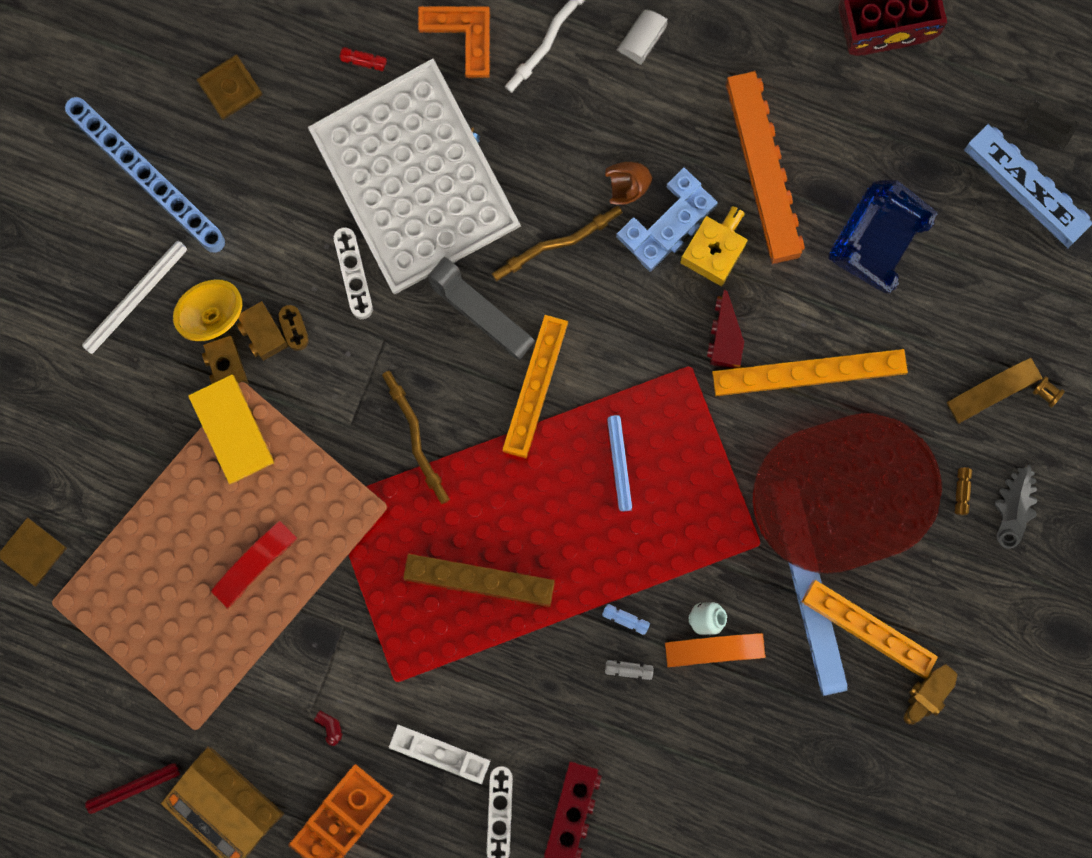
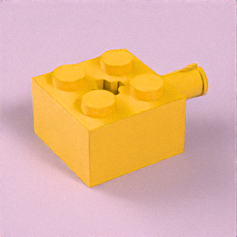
M734 206L730 208L722 224L707 216L705 217L680 262L721 287L748 241L746 238L735 233V229L745 213L739 210L734 218L738 209ZM711 249H718V252L714 255L710 253Z

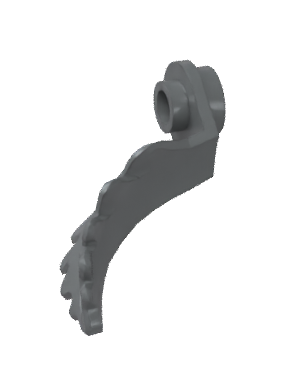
M1029 464L1025 465L1024 468L1019 467L1017 469L1019 473L1012 472L1011 476L1014 480L1006 479L1005 481L1010 489L1001 488L999 490L1004 500L995 501V507L1002 516V521L997 531V541L1002 547L1007 549L1014 548L1020 543L1026 530V523L1036 517V511L1030 508L1031 505L1037 503V498L1030 496L1031 493L1037 491L1036 486H1031L1036 483V478L1032 477L1035 472L1031 470Z

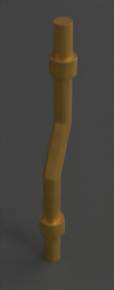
M617 205L605 214H599L592 218L593 221L571 236L539 242L518 257L513 256L507 260V264L492 273L493 278L497 282L509 273L517 272L522 268L523 264L543 251L576 244L597 229L600 231L607 227L608 222L622 214V210Z
M386 371L382 374V377L390 389L389 394L393 401H397L409 422L412 453L426 476L425 481L428 487L433 489L440 503L444 504L450 499L441 485L442 480L438 473H434L422 452L419 421L405 398L406 393L401 385L397 384L391 371Z

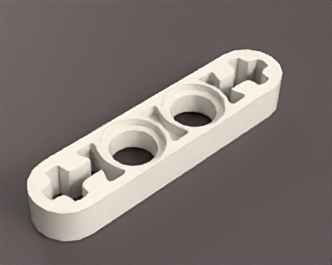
M340 228L335 232L334 242L350 308L356 318L366 319L372 314L373 306L357 240L351 229ZM343 234H346L347 237H352V239L348 240L350 248L348 251L345 250L343 242H339ZM354 256L357 258V265L353 268H347L344 266L345 258ZM353 279H360L363 282L360 290L353 291L350 289L349 284ZM352 296H361L363 304L368 305L365 308V313L355 310V308L359 307L357 297L352 299Z
M502 766L495 768L490 776L488 858H496L494 855H491V851L496 850V842L491 843V838H507L506 844L501 842V850L506 853L501 858H509L513 777L511 771ZM500 770H503L504 775L509 777L503 784V789L508 787L509 793H493V787L499 788V781L494 780V776L498 775ZM499 795L506 797L508 804L504 810H497L494 807L493 800ZM500 820L506 824L507 829L503 835H496L492 831L494 822Z

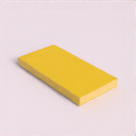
M233 374L189 395V399L229 484H233L275 463Z

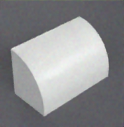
M644 10L617 50L641 65L665 30L668 19L656 12Z

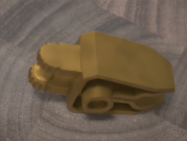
M945 664L930 673L928 678H925L921 684L917 682L909 691L911 696L908 702L911 705L904 713L905 715H903L904 721L908 725H914L924 716L928 717L931 714L936 716L945 706L943 701L955 687L957 673Z

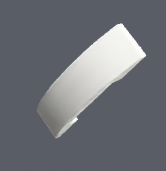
M397 725L389 746L390 749L480 784L483 782L490 760Z

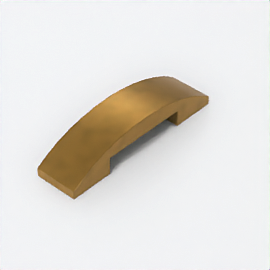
M1029 358L971 388L946 404L959 424L1043 378L1032 358Z

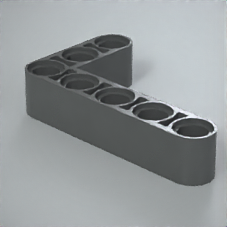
M443 257L428 274L430 286L438 295L514 358L520 361L534 345L535 340L462 280L460 269L448 258Z

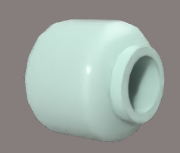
M715 602L698 603L692 608L689 615L690 625L697 634L701 635L720 633L727 622L725 610Z

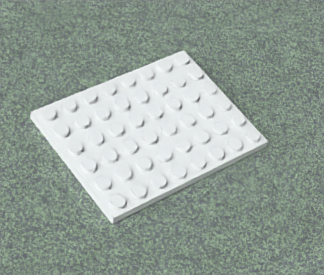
M434 59L427 61L308 127L393 294H397L428 277V274L443 257L448 258L454 263L521 227Z

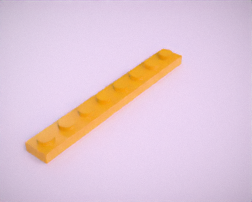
M900 349L713 371L712 376L715 396L905 375L908 371L905 350Z

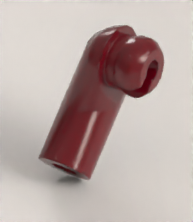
M319 710L314 721L325 727L327 734L325 740L327 744L335 746L342 738L340 723L337 719Z

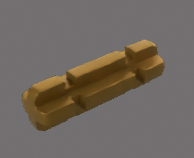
M961 467L958 469L957 478H959V481H957L956 501L958 503L955 504V514L968 515V502L970 501L971 482L969 479L972 478V469Z

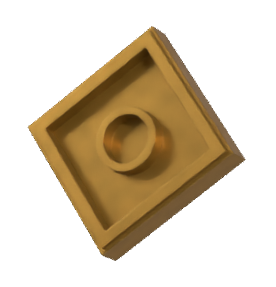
M237 54L196 79L222 120L263 95Z

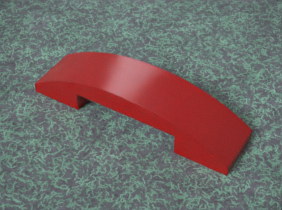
M279 521L248 549L210 592L229 609L246 592L245 590L298 538Z

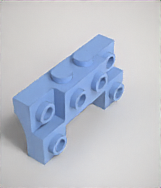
M685 168L667 184V188L679 200L648 230L633 217L617 233V238L650 272L671 251L676 253L684 244L682 240L688 234L693 236L700 227L699 223L718 204L701 187V183Z

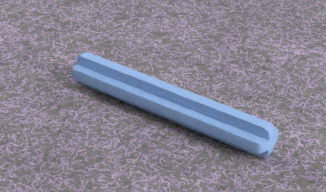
M614 415L609 416L607 421L618 506L620 511H630L632 509L621 417Z

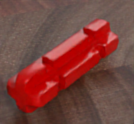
M345 47L342 48L340 53V60L350 63L352 61L355 65L367 68L374 67L375 70L383 71L386 66L385 57H374L373 54L357 50L352 52V49Z

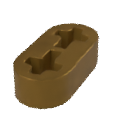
M286 305L279 312L280 324L289 347L295 351H301L306 348L309 342L307 331L298 308ZM288 311L297 315L293 317L295 324L293 326L290 325L288 319L284 320L287 317L286 312ZM294 330H297L300 337L304 336L300 340L301 344L299 345L291 342L294 339Z

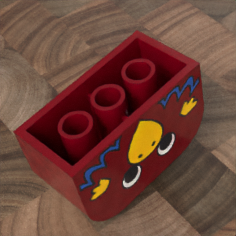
M840 0L838 6L850 55H867L922 44L940 36L947 24L942 0Z

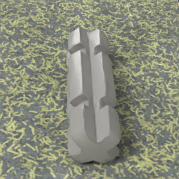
M607 660L605 666V674L607 675L619 673V676L631 678L642 676V679L647 680L652 679L654 671L652 665L644 664L641 667L637 663L620 661V664H618L617 661Z

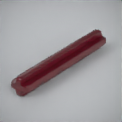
M170 764L86 801V810L89 814H93L179 776V769L176 764Z

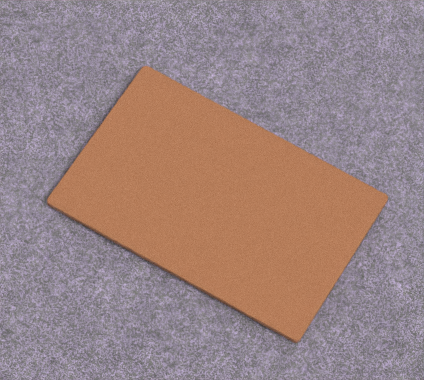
M240 382L238 385L275 463L233 484H229L203 427H201L52 601V605L193 730L201 728L387 510L386 503L245 382ZM281 521L298 539L281 556H278L245 590L246 592L227 609L210 591L248 549L275 524Z

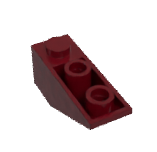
M724 290L722 297L717 296L715 311H719L718 320H713L711 334H715L714 344L709 343L707 357L711 358L710 365L736 369L741 365L744 339L728 291Z

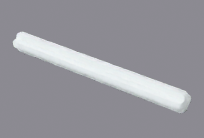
M176 241L85 340L82 344L84 349L91 354L94 353L187 251V248L181 242Z

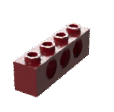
M569 762L544 858H581L583 849L578 848L580 838L585 839L589 824L585 823L587 813L592 814L595 804V800L591 799L593 789H599L602 775H598L599 769ZM577 783H583L587 787V794L582 798H578L573 794V787ZM572 807L578 808L581 812V817L576 822H570L566 817L568 809ZM570 832L574 835V843L571 846H563L560 843L562 833Z

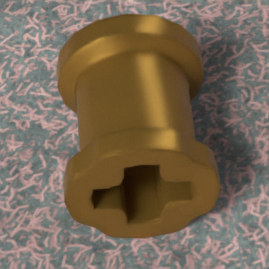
M1045 376L1032 393L1034 395L1038 394L1052 408L1065 391L1063 389L1059 390Z

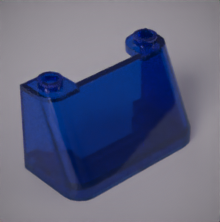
M898 180L876 181L865 192L832 247L828 258L835 265L879 291L891 293L899 283V275L894 271L915 234L929 231L933 227L938 212Z

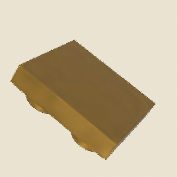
M27 518L0 551V560L36 587L67 548L31 519Z

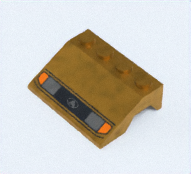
M207 747L161 803L219 858H246L262 837L284 815L277 806L211 747Z

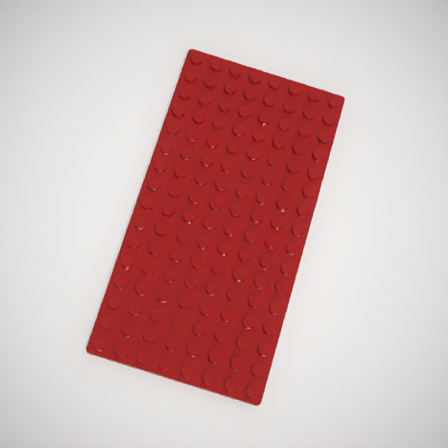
M685 367L538 422L527 458L503 452L507 434L430 462L429 464L434 473H438L442 480L441 485L450 499L444 504L440 503L433 489L428 487L425 481L426 476L420 466L366 486L386 503L387 510L348 556L393 679L396 682H401L751 550L760 545V539L695 373L691 367ZM614 415L621 417L632 509L630 511H620L618 506L607 421L609 416ZM408 554L555 580L551 605L548 607L405 581L404 573Z

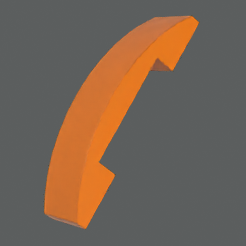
M763 633L665 643L667 668L766 658Z

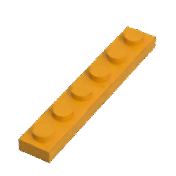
M548 315L544 316L504 443L503 452L527 458L568 326V321Z
M817 580L811 582L801 601L803 604L921 678H928L938 656Z

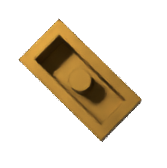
M262 301L240 313L238 317L240 322L236 325L243 337L248 334L252 341L248 346L255 357L260 355L264 361L288 347Z

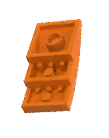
M355 764L323 801L322 805L307 821L306 825L291 841L289 846L303 858H344L393 795Z

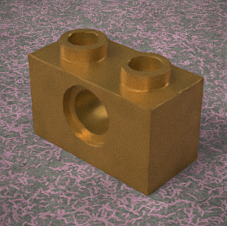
M232 336L203 345L205 352L202 353L206 367H211L213 373L209 375L211 384L233 374L238 384L245 382L249 385ZM227 360L230 362L227 370H218V365L221 361Z

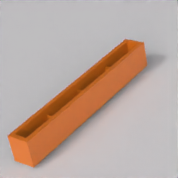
M756 71L728 77L726 87L771 263L775 264L800 258L802 250L805 249L802 236L797 234L796 227H799L796 213L792 214L790 205L793 204L790 190L786 191L784 182H787L785 169L780 168V148L778 145H774V125L768 122L767 115L770 113L767 100L763 101L761 92H764L762 79L757 78Z

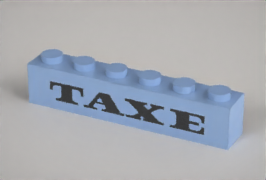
M988 124L964 149L1067 248L1092 225L1090 216L1084 210H1079L1073 205L1072 199L1066 193H1061L1055 188V183L1049 177H1044L1037 171V166L1031 160H1026L1014 144H1009L996 127H991Z

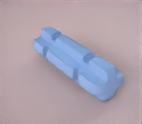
M607 604L603 611L605 618L614 619V622L630 629L634 628L636 632L643 635L647 633L650 626L649 622L643 619L638 620V617L621 609L618 611L616 607Z

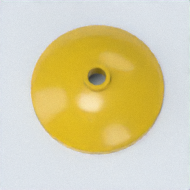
M208 280L201 282L185 292L177 302L173 312L174 326L180 335L188 340L206 341L214 339L228 331L237 321L242 310L241 294L228 281Z

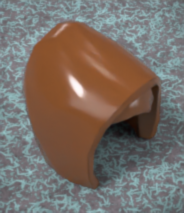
M622 162L607 167L605 170V176H610L612 182L611 204L623 205L638 200L644 195L652 182V176L648 168L641 163Z

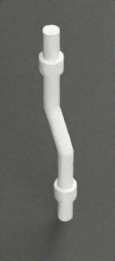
M569 0L553 18L540 47L525 64L521 63L515 70L517 73L505 85L507 90L513 92L523 79L526 80L532 74L531 70L550 50L562 22L578 4L581 5L585 0Z

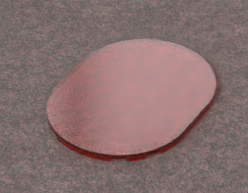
M874 413L854 414L798 431L779 442L764 458L756 474L753 487L754 514L763 537L770 547L784 560L810 572L840 573L897 555L918 543L930 527H932L939 512L940 497L942 496L941 474L931 449L922 437L913 432L909 426L894 418Z

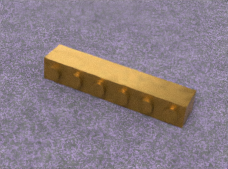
M408 554L404 573L405 581L548 607L551 605L555 580L412 554Z

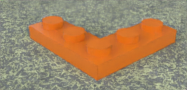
M419 7V32H466V78H490V7Z

